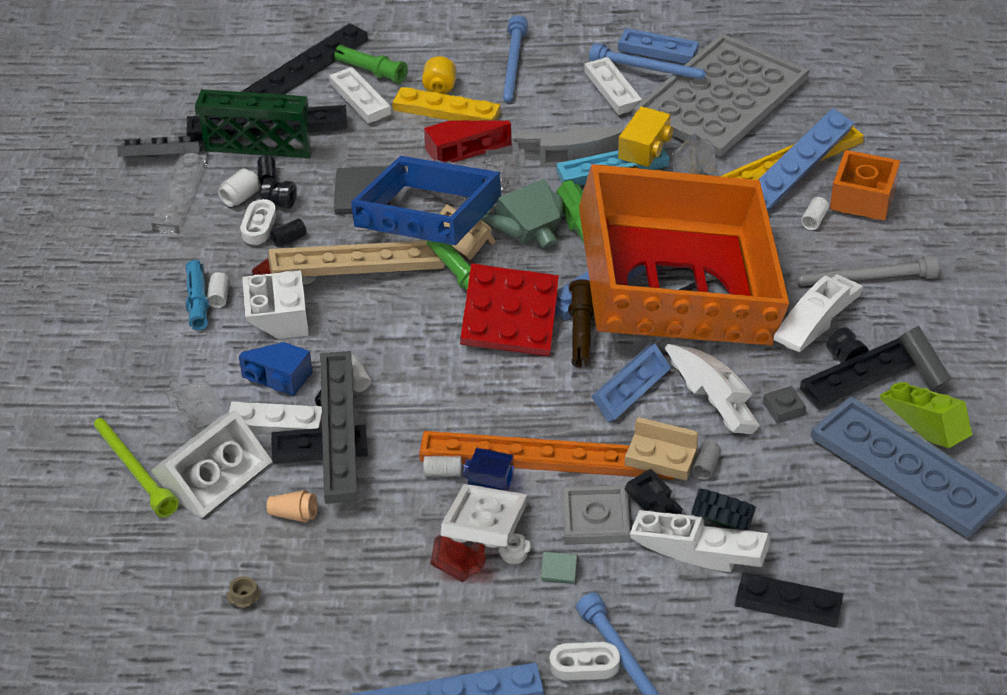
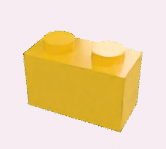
M640 106L619 136L618 159L649 167L655 157L658 158L665 142H669L672 138L671 114Z

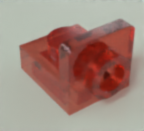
M441 534L434 539L430 565L462 583L474 573L477 574L482 570L486 561L484 556L486 546L483 543L476 542L468 547L460 542L453 541L450 537L440 536Z

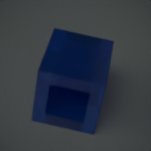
M476 448L472 459L466 460L463 477L467 479L468 485L509 491L514 478L513 455Z

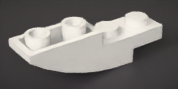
M838 274L833 278L825 275L799 300L775 333L773 340L783 344L790 350L801 352L829 329L831 319L860 296L863 286Z
M671 344L665 347L671 357V363L681 372L686 380L687 388L694 394L709 395L710 403L718 409L724 418L725 426L733 433L753 434L760 427L745 404L752 393L730 368L713 356L697 349Z
M639 510L630 531V538L662 555L689 564L725 572H732L734 564L762 567L771 543L769 533L704 526L703 518L699 516Z

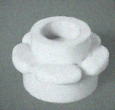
M513 533L507 547L501 546L498 552L505 562L519 564L527 558L531 545L528 540H525L523 535Z

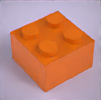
M845 150L833 182L830 210L885 221L897 187L901 160Z

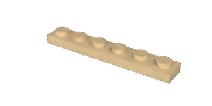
M427 241L268 249L271 274L301 270L302 277L444 269V262L427 246Z

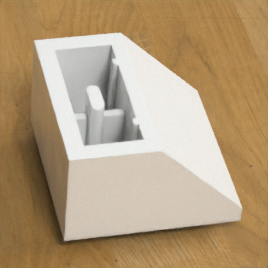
M301 270L242 277L246 322L278 339L309 336Z

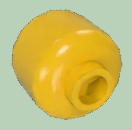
M442 56L430 58L425 63L423 69V87L428 92L449 93L455 86L457 73L455 64L450 59Z

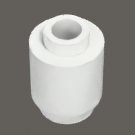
M241 169L221 184V187L218 189V195L226 206H238L259 191V179L253 171Z

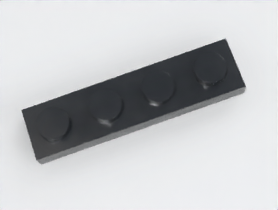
M897 338L801 380L800 390L817 408H820L913 367L915 363L901 340Z

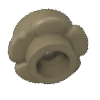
M247 576L234 579L230 583L229 592L227 593L228 601L231 604H236L238 608L250 607L261 596L256 582Z

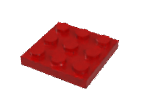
M471 263L460 345L549 357L559 275Z

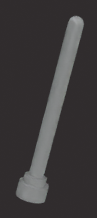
M936 255L922 256V259H918L916 263L800 275L797 278V283L800 286H812L825 275L833 278L837 274L851 281L918 274L919 277H924V279L938 278L939 266Z

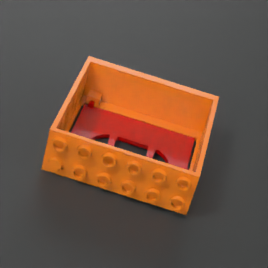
M591 164L580 201L579 212L597 332L772 346L774 335L779 329L789 306V300L760 180ZM644 265L649 287L628 286L627 277L634 268ZM656 265L693 269L697 291L660 288ZM704 270L718 278L727 289L728 294L709 293Z

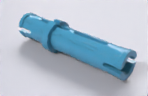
M191 260L185 266L188 292L185 306L189 312V326H193V330H203L208 325L207 310L209 308V301L205 296L204 264L200 265L201 261Z

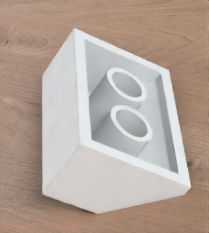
M234 410L220 416L151 471L164 489L172 491L181 505L202 518L268 466L272 460L238 411Z

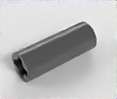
M920 326L909 330L899 337L931 390L952 379Z

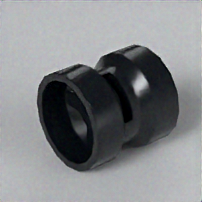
M267 177L262 184L260 198L272 201L274 204H279L281 208L291 209L296 200V184L291 181L281 183L277 179Z
M848 327L837 329L831 334L826 343L827 350L832 355L838 356L840 363L869 351L862 341L856 340L855 333Z

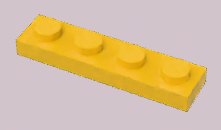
M401 87L392 101L393 111L444 120H497L501 113L500 104L406 87Z

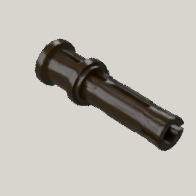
M578 279L569 284L571 304L568 306V312L573 318L571 363L575 367L582 368V360H584L585 367L591 364L590 318L594 315L590 281Z

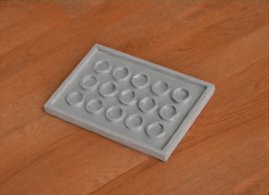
M721 34L684 65L703 69L706 72L704 79L700 80L673 74L632 109V117L640 106L671 114L670 126H673L672 136L722 157L808 79L809 70Z

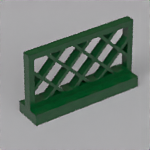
M201 89L194 107L196 115L200 117L205 152L308 159L311 157L307 118L308 96ZM207 115L218 116L222 120L216 125ZM233 117L245 118L249 122L242 126ZM259 119H270L275 124L268 128ZM286 121H300L301 126L295 130ZM226 123L237 131L232 136L221 128ZM252 125L263 132L258 138L248 131ZM281 127L290 135L282 139L274 131ZM216 133L225 142L212 143L211 136ZM243 135L252 143L250 145H242L236 139ZM269 137L278 145L276 147H268L262 141ZM295 138L303 145L304 149L294 148L289 142Z

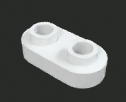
M265 199L256 200L248 206L240 227L244 242L259 245L268 240L277 217L275 204L272 201Z
M607 642L565 643L556 646L550 653V670L555 677L561 680L607 679L614 676L620 668V653L614 645Z

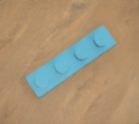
M662 147L660 156L658 158L655 157L650 166L646 167L618 159V151L556 163V172L562 183L572 180L575 184L584 185L586 184L591 164L632 167L636 165L639 169L656 170L669 167V157Z

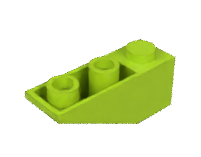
M907 382L893 384L888 391L879 395L880 400L928 442L951 448L973 435L966 403L963 400L953 398L947 394L936 393L927 388L909 385Z

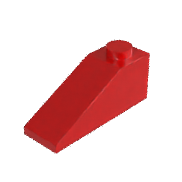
M449 120L424 128L425 149L433 161L451 164L512 145L511 122L509 120Z

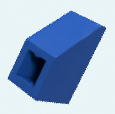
M286 342L244 351L239 355L242 378L292 396L298 392L313 373L310 351Z

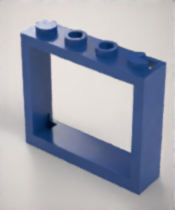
M399 156L351 201L354 227L457 245L494 206L498 198L502 196L500 172ZM405 186L469 197L451 216L386 205ZM444 222L450 223V227L444 226Z

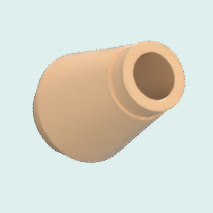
M307 490L269 496L267 500V513L270 516L305 523L308 519H314L317 514V497L314 493H309Z

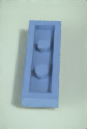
M626 28L618 42V51L686 64L697 55L699 42Z
M655 343L648 345L597 390L591 398L608 422L615 420L667 373L671 367Z

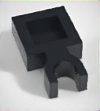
M652 469L631 479L626 484L624 490L644 511L653 508L656 512H670L681 515L683 508L677 502L669 499L672 490Z

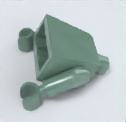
M542 179L499 197L494 213H491V210H489L480 220L485 222L490 228L498 229L516 238L521 244H527L537 239L543 250H547L558 241L553 232L557 229L563 214V198L552 191L551 186L547 184L545 179Z

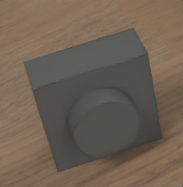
M792 386L764 394L763 404L777 424L805 415L806 406Z

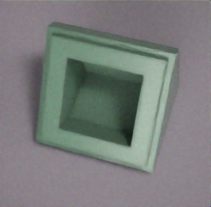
M543 552L541 581L575 584L579 555Z

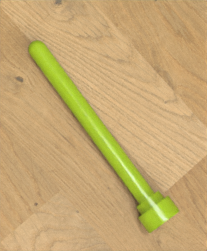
M97 418L94 421V427L150 495V507L161 518L172 515L179 506L177 497L171 490L160 488L103 418Z

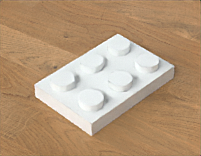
M463 484L441 524L440 536L450 537L456 542H479L490 548L507 547L526 507L527 494Z

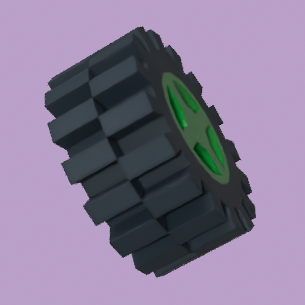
M699 488L691 514L724 527L749 531L756 506L725 494Z

